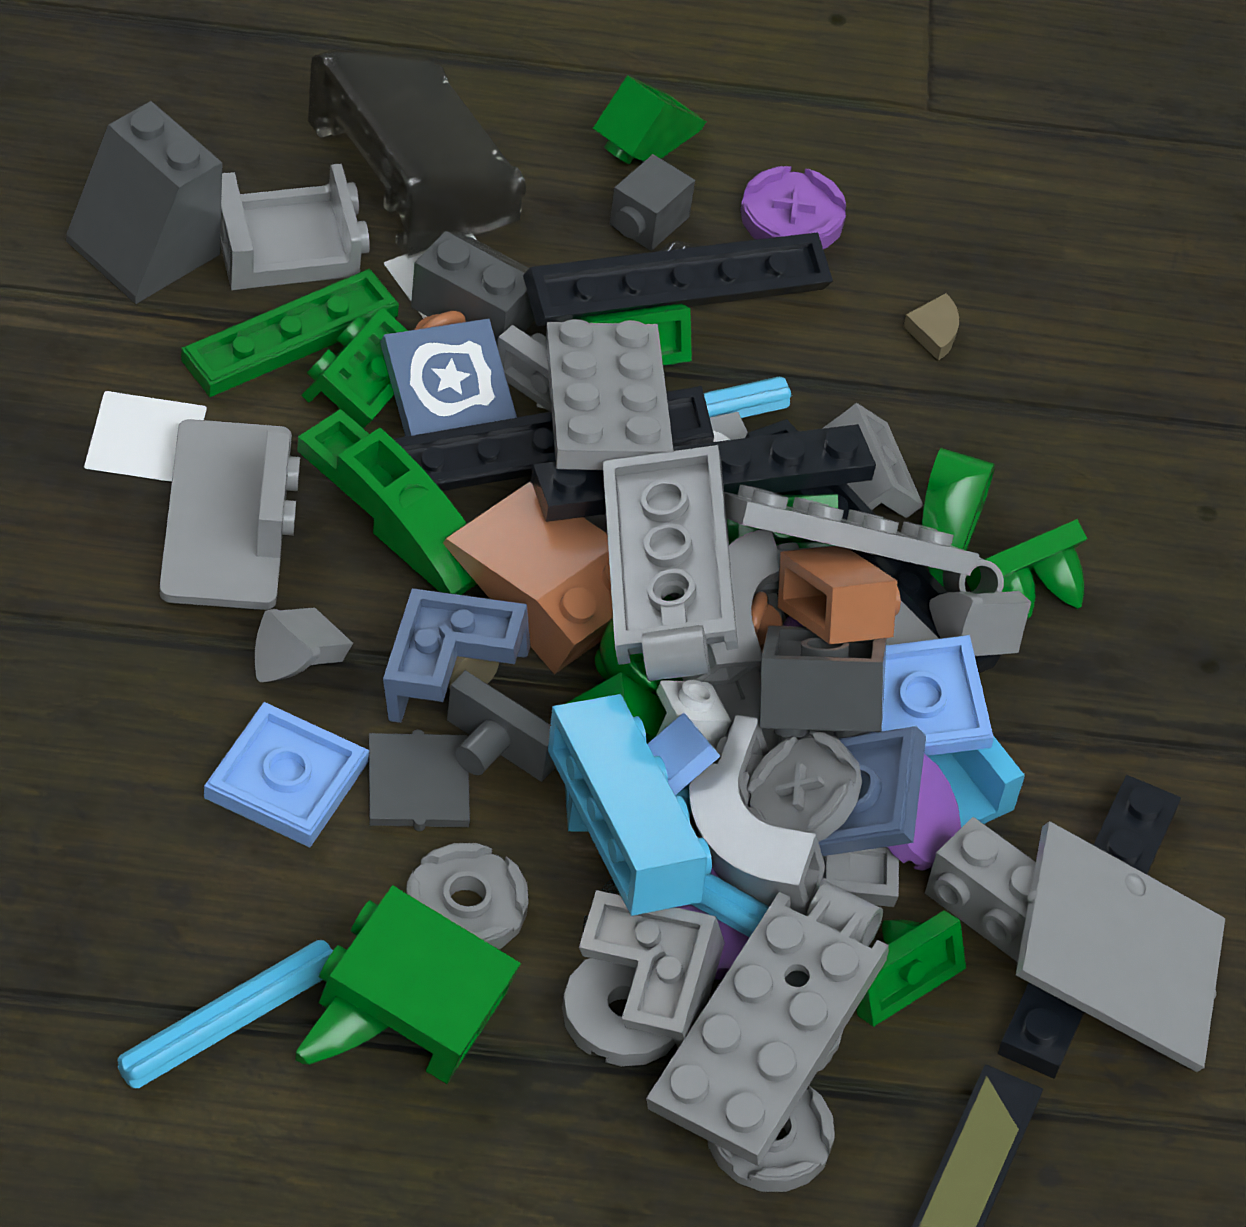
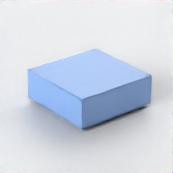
M682 713L648 743L653 755L662 758L667 771L668 783L674 795L679 793L720 757L718 752L685 713Z

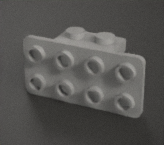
M194 419L183 420L179 424L160 578V597L162 600L169 603L268 610L276 605L283 535L294 536L296 501L286 500L287 491H298L300 457L290 456L292 434L288 428Z

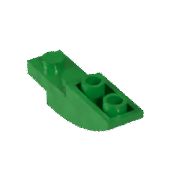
M340 409L298 436L297 452L374 518L373 534L439 592L462 595L477 585L443 544L447 537L467 523L423 468L382 428L379 427L369 434Z

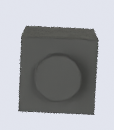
M652 154L614 187L609 225L617 229L624 236L633 239L652 251L689 218L695 179Z

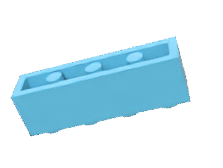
M621 694L552 706L548 752L630 915L634 916L702 902L705 875H709L712 870L709 846L704 838H697L691 827L687 805L681 796L675 797L668 783L667 771L662 758L654 756L646 742L645 728L640 717L632 716Z

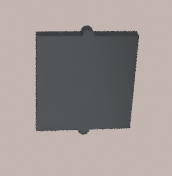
M419 729L414 730L412 734L369 733V826H413L416 831H423L425 827H469V774L459 764L455 756V750L467 738V735L424 734Z

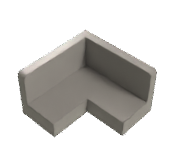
M596 890L579 949L584 957L637 968L622 1016L625 1028L674 1038L676 1046L679 1048L708 1003L725 941L716 916L676 907L631 916L621 895Z

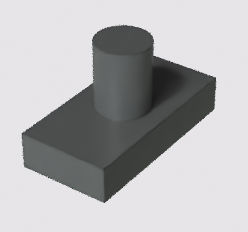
M466 670L451 684L447 721L469 734L455 750L457 761L466 771L473 775H481L500 755L541 782L556 768L548 752L550 724Z

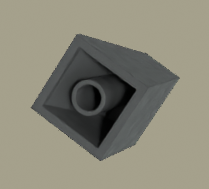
M152 101L146 103L108 125L66 233V242L135 304L139 303L220 255L222 162Z

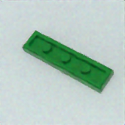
M367 269L181 348V361L206 394L212 397L338 343L336 339L358 315L367 322L383 307L394 318L398 317L399 303L371 269Z

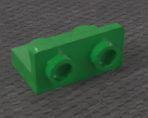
M383 307L367 322L358 315L336 339L344 346L340 352L335 355L328 349L308 370L306 374L314 381L301 396L310 403L322 391L342 411L364 428L394 395L380 342L385 334L408 330Z

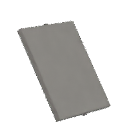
M1050 821L1042 826L1031 892L1027 897L1029 903L1016 976L1195 1072L1200 1071L1205 1067L1213 1003L1217 994L1216 982L1225 918Z

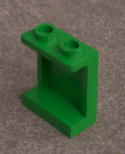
M392 885L379 905L371 900L365 904L350 930L357 937L348 950L337 945L327 959L319 974V978L327 982L319 1004L328 1008L335 997L339 996L428 1050L433 1056L426 1072L448 1084L507 994L521 963Z

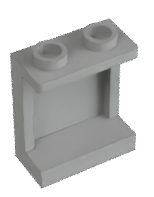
M342 164L330 165L329 183L325 186L240 194L235 172L222 173L220 246L231 290L348 278L360 273L361 254L369 253V233L366 222L357 221L356 214L359 212V200L356 184L354 182L347 183Z

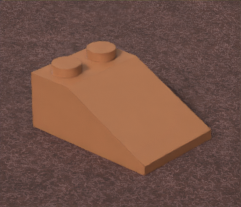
M528 482L454 532L443 542L445 547L490 599L527 604L531 648L554 675L601 642L603 632L613 618L608 535L583 517L546 522L532 483Z

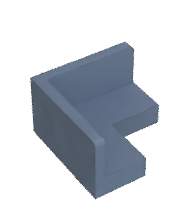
M412 589L383 677L389 721L402 722L409 697L443 702L457 656L515 664L517 657H527L531 647L527 604Z

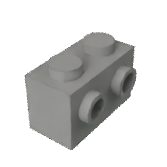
M972 817L936 852L925 894L1018 962L1029 903L1027 897L1031 892L1036 862L975 817Z

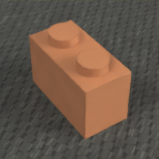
M830 546L780 552L779 609L828 644L894 637L895 616L899 613L901 605L897 580L852 550L844 547Z

